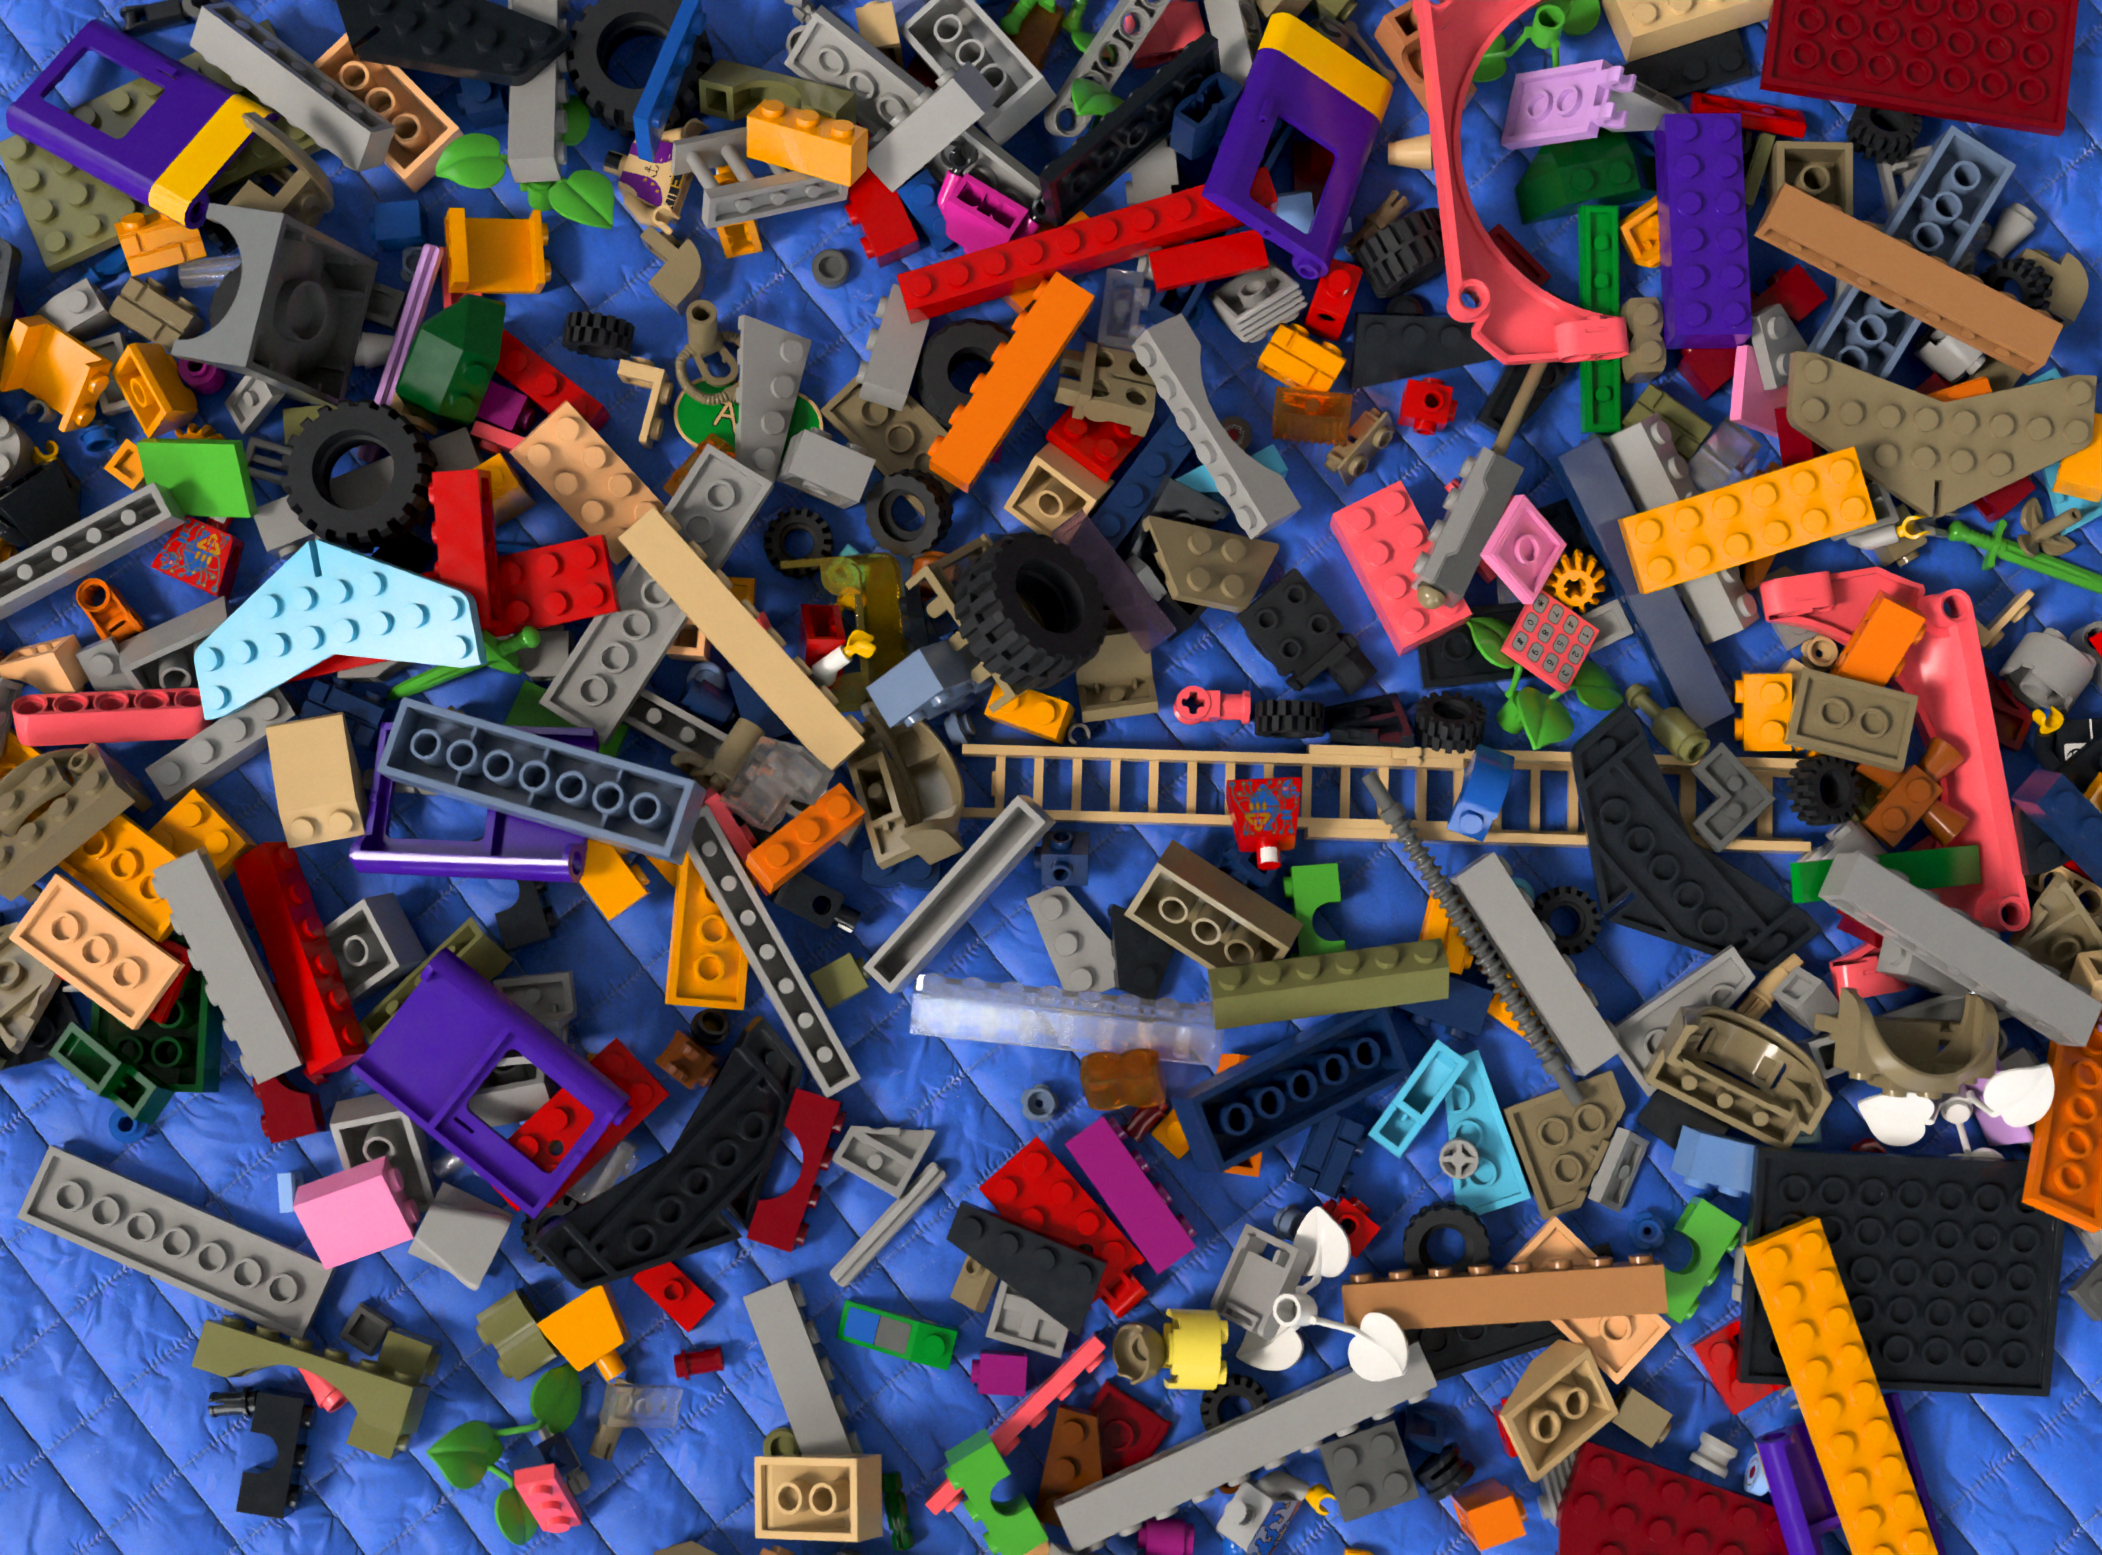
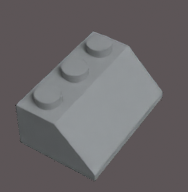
M225 596L120 642L119 658L121 670L135 690L199 688L194 664L195 651L202 642L234 613V610Z
M533 1063L495 1067L470 1099L469 1108L491 1127L526 1121L556 1094L555 1081Z

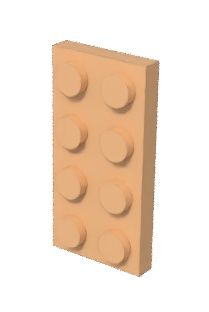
M566 400L509 452L589 537L600 534L606 535L610 559L616 565L630 554L621 544L618 537L653 507L660 514L666 508Z
M61 874L53 876L9 937L10 940L132 1030H139L185 966Z
M1552 1216L1508 1263L1528 1261L1532 1262V1268L1549 1267V1260L1572 1259L1573 1265L1589 1264L1588 1258L1598 1256L1556 1216ZM1508 1264L1502 1270H1508ZM1658 1314L1549 1320L1572 1343L1588 1347L1597 1367L1617 1385L1671 1328Z

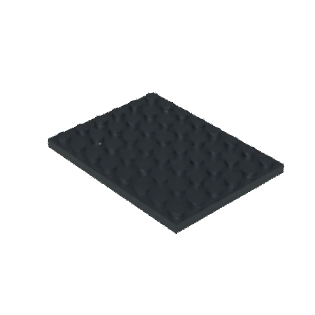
M1754 1146L1746 1243L1811 1216L1820 1219L1880 1389L2050 1397L2065 1221L2022 1202L2029 1160ZM1745 1255L1736 1379L1740 1383L1792 1385Z

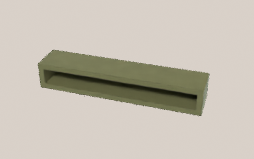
M1438 938L1208 969L1209 1001L1215 1030L1449 998L1450 967L1442 939Z

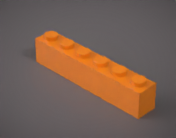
M1057 271L1050 281L1046 279L1041 281L1032 296V299L1036 300L1029 313L1022 310L1012 325L1011 329L1015 331L1013 337L1008 344L1002 341L998 345L990 359L994 362V365L987 375L983 372L978 375L969 390L974 395L966 406L961 403L957 406L948 422L952 425L945 438L938 435L928 450L927 455L931 456L929 469L967 494L1093 307L1095 296Z

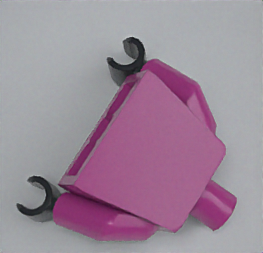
M964 142L954 148L949 156L953 169L947 171L937 198V204L946 221V235L948 238L963 246L965 254H969L1037 234L1042 227L1040 221L1047 219L1045 206L1041 203L1042 191L1037 195L1032 204L1033 213L1031 215L1027 214L1029 210L968 173L963 175L964 170L978 159L979 153L976 148L969 153L967 160L961 153Z

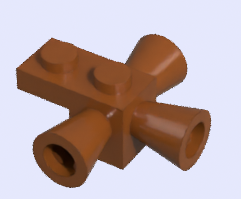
M1932 737L1917 766L1915 764L1906 766L1900 773L1856 762L1853 766L1855 771L1884 786L1876 796L1879 802L1860 824L1889 849L1895 848L1919 819L1924 822L1941 846L1949 843L1965 827L1969 817L1937 799L1944 791L1937 782L1964 762L1961 754L1946 741Z

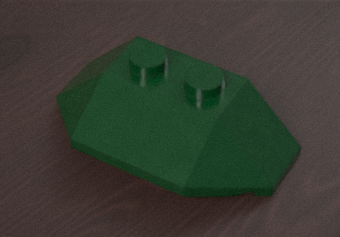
M1605 128L1599 129L1597 138L1542 145L1514 189L1522 225L1578 214V207L1581 205L1619 206L1652 199L1657 195L1655 153L1629 132H1611Z
M467 293L458 299V303L443 309L420 324L395 387L397 395L412 416L420 417L438 429L451 432L474 422L500 359L506 309L504 302Z

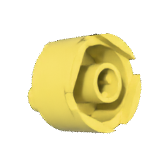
M1168 1308L1165 1315L1171 1317L1172 1322L1164 1323L1162 1338L1166 1346L1165 1363L1162 1368H1170L1171 1378H1163L1165 1388L1215 1390L1217 1384H1225L1227 1364L1226 1360H1221V1344H1227L1228 1341L1227 1320H1221L1216 1310Z

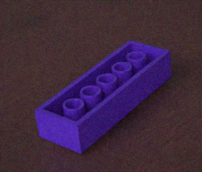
M1741 113L1664 114L1654 130L1665 348H1737V346H1742L1752 335Z

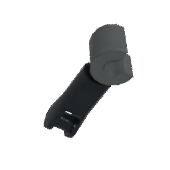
M162 0L149 4L125 6L119 10L120 16L125 19L126 25L122 30L132 37H138L159 29L189 23L190 16L197 21L201 6L225 1ZM147 16V21H140V17Z

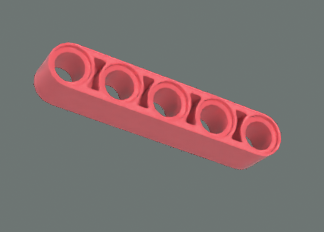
M193 687L32 694L17 698L11 705L17 740L25 746L191 739L213 724V720H205L199 688Z

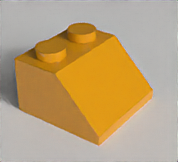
M134 342L126 347L111 373L147 438H154L189 424L198 412L197 400L192 390L188 387L185 388L181 381L175 359L170 354H166L162 345L157 343Z

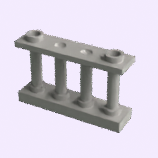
M747 126L673 141L671 172L674 176L693 172L704 188L701 220L707 229L847 200L848 186L797 171L790 172L787 168L769 163L767 165L774 175L755 179L745 164V161L755 160L747 157ZM729 165L739 182L720 186L710 168Z

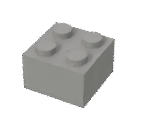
M811 427L810 431L804 429L791 437L779 466L776 481L841 509H846L860 502L876 461L866 456L868 451L865 448L848 442L845 446L831 441L833 436L830 433L815 427Z

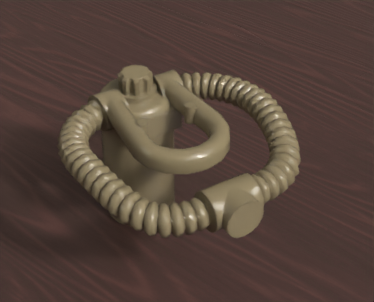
M707 300L693 301L689 304L686 311L688 344L684 345L685 348L678 354L677 361L675 362L677 380L681 388L700 404H707L708 406L712 404L714 406L715 404L719 405L729 401L739 405V403H736V388L739 387V382L725 388L724 391L718 394L708 395L698 390L687 376L686 363L689 358H694L703 379L714 387L731 385L735 382L739 372L737 361L723 345V342L730 341L740 347L741 335L733 331H722V333L718 331L716 307ZM717 351L722 356V362H727L731 368L730 374L721 379L715 378L709 373L708 364H705L703 360L704 357Z
M739 718L713 759L707 760L699 754L680 751L671 757V763L673 766L681 769V771H684V773L690 776L689 779L696 781L704 789L711 786L718 794L725 791L735 807H743L749 803L750 794L738 777L765 733L753 722Z

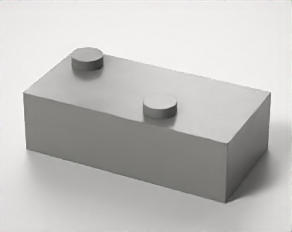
M930 0L898 29L911 49L937 78L951 65L958 70L969 60L1000 94V97L988 111L976 121L1000 147L1057 98L1044 76L975 0Z

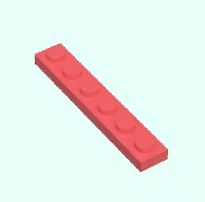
M1095 1332L990 1435L999 1453L1004 1457L1020 1443L1021 1439L1017 1435L1027 1425L1034 1429L1049 1414L1045 1407L1055 1397L1060 1401L1065 1399L1077 1386L1074 1379L1084 1369L1088 1373L1092 1372L1104 1360L1105 1356L1102 1351L1106 1348V1344ZM947 1477L926 1498L925 1505L935 1516L942 1509L949 1513L964 1498V1495L960 1492L963 1488L961 1487L955 1491Z

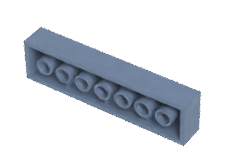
M1951 125L1934 142L1880 231L1894 239L1900 238L1910 242L1914 249L1928 256L1944 259L1949 264V267L1954 269L2017 165ZM1847 284L1806 352L1820 354L1887 380L1922 321Z
M405 697L402 698L377 768V772L395 782L681 866L707 792L700 784L691 779Z

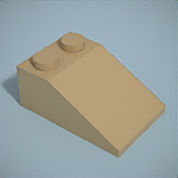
M344 712L267 725L266 734L278 812L288 847L294 848L365 835L369 804Z
M1558 1339L1530 1362L1501 1410L1499 1417L1530 1481L1536 1483L1617 1416L1619 1412L1589 1348Z
M810 1454L754 1457L755 1538L860 1542L883 1536L881 1454Z

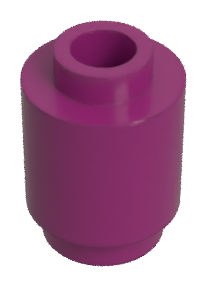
M180 359L178 362L179 375L199 394H213L220 390L225 382L226 374L223 368Z
M1151 1517L1145 1520V1524H1142V1528L1137 1531V1548L1144 1549V1555H1193L1194 1523H1185L1182 1518L1157 1520L1156 1517Z

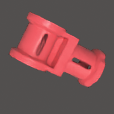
M1188 686L1180 691L1174 701V715L1178 721L1186 725H1195L1199 722H1217L1218 720H1241L1242 724H1249L1251 712L1250 691L1243 690L1242 694L1220 693V690H1204L1198 686ZM1189 697L1194 698L1196 705H1201L1195 714L1189 713V707L1182 705L1187 702Z

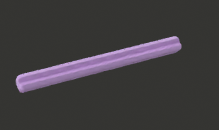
M425 244L422 248L374 399L378 406L382 404L391 405L395 387L419 326L422 324L444 255V250L440 247ZM373 444L359 446L357 457L360 460L373 463L378 461L382 447Z

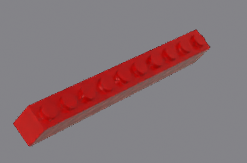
M1264 166L1258 168L1249 194L1255 202L1276 215L1278 199L1268 168ZM1205 184L901 273L897 275L910 323L913 324L1038 287L1043 279L1050 281L1056 271L1069 278L1140 257L1149 252L1167 249L1245 226L1246 224L1201 196Z

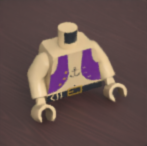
M693 118L684 127L664 131L653 163L638 159L636 139L632 143L628 156L609 150L603 170L620 177L618 189L623 197L624 205L640 224L660 228L667 235L673 232L668 223L676 225L677 221L680 220V213L694 176L693 172L676 176L671 172L673 141L699 136L703 130H709L710 128L705 123Z

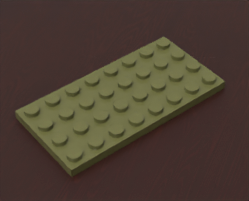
M269 19L258 23L279 39ZM198 51L177 60L277 113L280 118L276 122L272 120L268 122L286 134L308 155L324 149L318 146L314 139L303 130L289 124L286 118L275 109L261 103L258 97L247 88L232 81L231 76L218 66L208 63ZM140 77L66 112L115 139H120L131 130L163 94L165 89ZM256 134L206 192L210 201L255 173H258L262 178L269 173L292 164V162ZM18 135L0 142V157L44 263L52 274L119 244L120 241L114 224L121 222L124 216L131 213H142L144 216L157 213V211ZM196 203L192 209L199 207L200 203Z

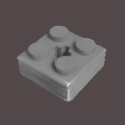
M1269 258L1267 269L1241 274L1208 295L1216 316L1244 343L1260 341L1266 336L1269 329L1279 323L1293 321L1308 304L1304 300L1303 291L1299 288L1300 284Z

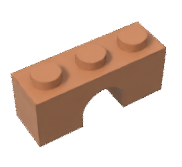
M1412 0L1384 15L1374 37L1428 114L1418 21L1412 8ZM1472 81L1466 94L1463 110L1478 90Z

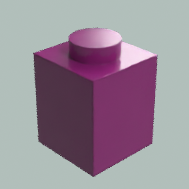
M490 381L475 419L521 436L522 432L528 431L535 417L533 408L535 405L528 396Z
M981 1350L980 1359H972L971 1383H978V1394L1025 1397L1028 1352Z

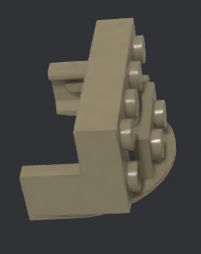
M91 742L84 749H61L38 755L11 770L0 780V894L10 902L19 895H22L31 903L37 899L42 893V889L35 884L36 881L131 805L141 813L153 805L141 781L94 742ZM63 768H68L74 780L73 785L70 784ZM67 793L64 797L56 799L49 809L36 820L25 824L18 831L24 820L36 808L56 796Z
M1680 1006L1643 1071L1644 1082L1777 1148H1791L1800 1130L1812 1135L1833 1099L1822 1070L1802 1048L1759 1020L1743 1013L1717 1006H1706L1690 1010ZM1705 1061L1720 1066L1744 1078L1745 1080L1749 1081L1750 1083L1754 1084L1760 1089H1756L1706 1064ZM1786 1064L1787 1068L1777 1086L1770 1089L1782 1066Z

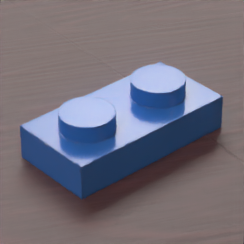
M923 168L895 191L934 251L940 253L954 241L946 235V221L937 204V198L941 189L928 169Z

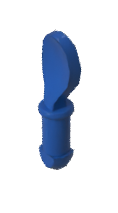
M120 246L113 250L94 268L89 267L88 272L73 284H68L65 290L85 278L94 285H97L104 281L102 278L104 275L118 274L123 271L128 264L122 247Z

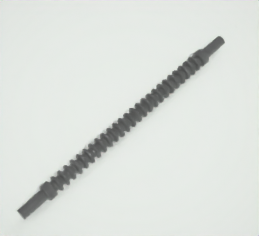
M1375 771L1365 775L1361 779L1382 810L1380 813L1381 819L1386 825L1391 824L1393 828L1390 832L1392 834H1398L1396 842L1404 844L1405 847L1402 851L1410 853L1411 856L1408 859L1410 862H1416L1417 865L1414 869L1415 871L1422 872L1423 875L1420 877L1422 881H1428L1427 890L1433 889L1435 892L1433 899H1439L1441 901L1439 908L1446 909L1445 918L1451 917L1453 920L1451 927H1457L1459 929L1457 936L1464 937L1463 946H1470L1469 955L1477 957L1475 964L1483 966L1481 973L1488 974L1487 983H1493L1495 985L1493 992L1501 994L1499 1001L1506 1002L1505 1011H1511L1513 1013L1511 1020L1519 1022L1517 1029L1525 1031L1523 1039L1530 1040L1529 1048L1537 1050L1535 1057L1543 1060L1541 1067L1547 1075L1552 1074L1572 1106L1580 1104L1586 1098L1566 1069L1567 1060L1561 1052L1555 1051L1557 1047L1555 1043H1549L1550 1034H1543L1542 1031L1545 1026L1537 1024L1539 1017L1531 1015L1532 1006H1525L1526 997H1520L1518 995L1520 988H1514L1512 985L1514 978H1507L1508 969H1502L1500 967L1502 960L1495 959L1496 950H1489L1490 941H1484L1482 939L1484 932L1476 930L1478 922H1471L1472 913H1466L1464 911L1466 904L1458 902L1460 894H1453L1452 889L1454 885H1448L1446 883L1448 876L1440 874L1439 871L1442 869V866H1435L1434 861L1436 857H1430L1427 853L1430 848L1422 846L1421 843L1424 839L1422 837L1417 838L1416 833L1418 829L1410 827L1409 824L1412 820L1410 818L1405 819L1406 811L1400 802H1394Z

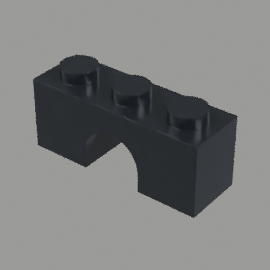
M483 837L474 839L472 841H480ZM516 880L519 885L517 902L511 908L495 913L506 951L515 952L557 938L555 928L560 927L559 919L553 905L547 906L543 893L548 891L547 881Z
M270 1387L257 1392L250 1432L262 1433L271 1437L277 1445L278 1458L272 1468L253 1466L243 1471L236 1512L284 1519L292 1514L294 1509L299 1508L303 1496V1485H299L301 1469L306 1468L310 1457V1446L306 1445L308 1429H313L317 1418V1406H313L314 1397L312 1394Z

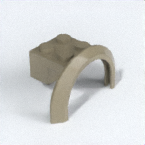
M256 112L244 113L241 117L246 127L280 151L298 170L292 173L283 167L269 173L272 182L281 188L275 197L248 180L228 205L285 213L315 228L321 221L323 213L328 214L334 209V189L330 180L316 162L281 130Z

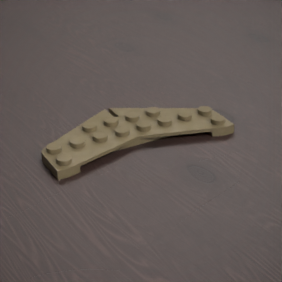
M1795 351L1790 353L1786 416L1789 424L1794 429L1828 452L1854 446L1863 475L1921 515L1927 516L1926 518L1933 517L1936 482L1934 518H1939L2085 449L2093 437L2097 376L2078 374L1942 402L1820 354Z

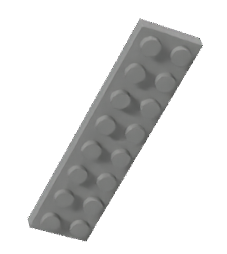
M822 5L814 12L784 62V65L804 80L856 92V121L864 128H867L873 135L881 127L889 131L892 128L889 121L904 107L909 111L913 110L915 106L912 101L926 88ZM973 124L921 168H927L941 188L947 171L953 169L949 159L950 153L964 142L961 153L966 160L969 153L975 148L978 150L979 155L977 161L964 170L963 175L968 173L1028 209L1027 214L1030 215L1033 213L1032 204L1037 195L1042 191L1039 177ZM1042 219L1040 221L1042 223V227L1045 225L1048 219Z
M707 443L663 513L668 511L679 523L682 529L677 533L687 544L693 539L707 554L708 558L703 562L714 573L718 569L721 570L773 490L774 484ZM634 557L616 583L621 612L593 618L539 701L542 706L577 728H594L599 737L598 741L606 746L689 619Z
M57 1145L49 1146L17 1216L18 1219L261 1325L280 1330V1333L289 1337L306 1338L337 1267L325 1270L321 1260Z

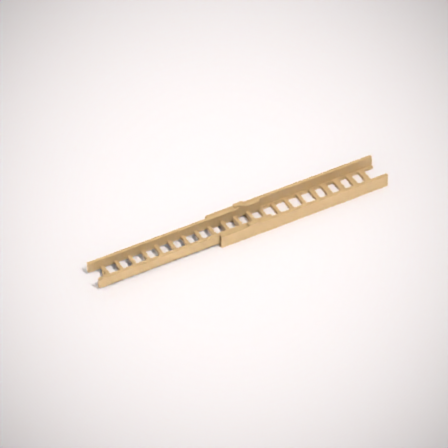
M962 744L963 757L996 758V771H992L991 797H995V807H963L961 819L995 820L1004 811L1006 758L1034 759L1033 801L1042 809L1044 759L1073 760L1071 810H1044L1056 822L1233 827L1226 803L1227 780H1235V765H1264L1263 778H1274V766H1301V817H1298L1297 829H1304V840L1396 842L1398 834H1392L1390 832L1393 828L1391 824L1386 825L1380 817L1382 810L1377 803L1376 819H1350V768L1377 769V775L1387 791L1389 786V769L1415 770L1414 820L1409 825L1411 828L1418 829L1416 836L1417 838L1422 837L1424 839L1422 843L1588 848L1585 832H1578V793L1571 761V752L1497 750L1515 757L1513 770H1529V830H1502L1501 807L1497 819L1493 820L1484 841L1481 842L1446 829L1447 821H1426L1427 770L1453 771L1454 808L1462 790L1464 769H1467L1475 750L1470 752L1468 749H1465V753L1458 754L1457 750H1452V754H1446L1445 749L1441 748L1436 752L1432 748L1421 747L1398 748L1309 744L1306 748V754ZM1654 755L1662 774L1679 775V812L1692 841L1710 852H1715L1700 835H1696V831L1689 825L1696 819V775L1691 769L1699 761L1689 764L1686 761L1678 760L1674 755ZM1737 757L1772 795L1773 778H1794L1789 774L1791 768H1798L1795 763L1799 760H1805ZM1082 760L1111 761L1109 812L1081 811ZM1121 761L1149 762L1148 813L1119 812ZM1159 762L1187 763L1186 814L1158 813ZM1197 763L1225 764L1224 815L1196 814ZM1312 767L1340 768L1339 818L1311 817ZM1540 771L1567 772V831H1540ZM1772 802L1755 818V837L1736 836L1720 852L1804 854L1811 852V842H1803V838L1773 837Z

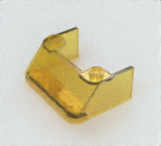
M887 552L785 559L780 561L781 569L820 566L822 583L830 593L839 596L854 595L857 630H862L874 636V640L871 643L876 646V650L869 658L859 655L861 672L845 673L835 680L831 692L839 700V703L834 707L840 713L861 711V705L873 701L866 688L909 656L907 639L904 640L898 600V597H904L899 561L895 556Z

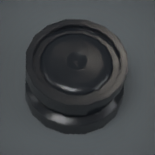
M1456 1442L1443 1446L1440 1454L1433 1453L1413 1474L1420 1485L1425 1484L1428 1488L1426 1493L1433 1502H1438L1458 1490L1472 1477L1476 1469L1469 1459L1464 1460L1461 1456L1463 1451Z

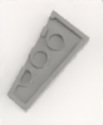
M1731 944L1614 1024L1620 1035L1617 1042L1623 1049L1617 1055L1648 1098L1657 1088L1644 1082L1643 1071L1679 1007L1681 1006L1687 1010L1706 1006L1729 1009L1755 980V976Z

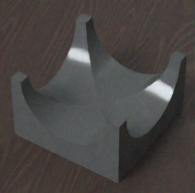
M209 203L205 218L226 227L233 235L239 247L242 261L240 286L237 296L224 318L214 328L201 336L187 340L174 339L171 355L261 380L281 389L285 393L282 397L283 399L324 406L329 405L330 407L338 408V401L345 399L378 262L285 213Z

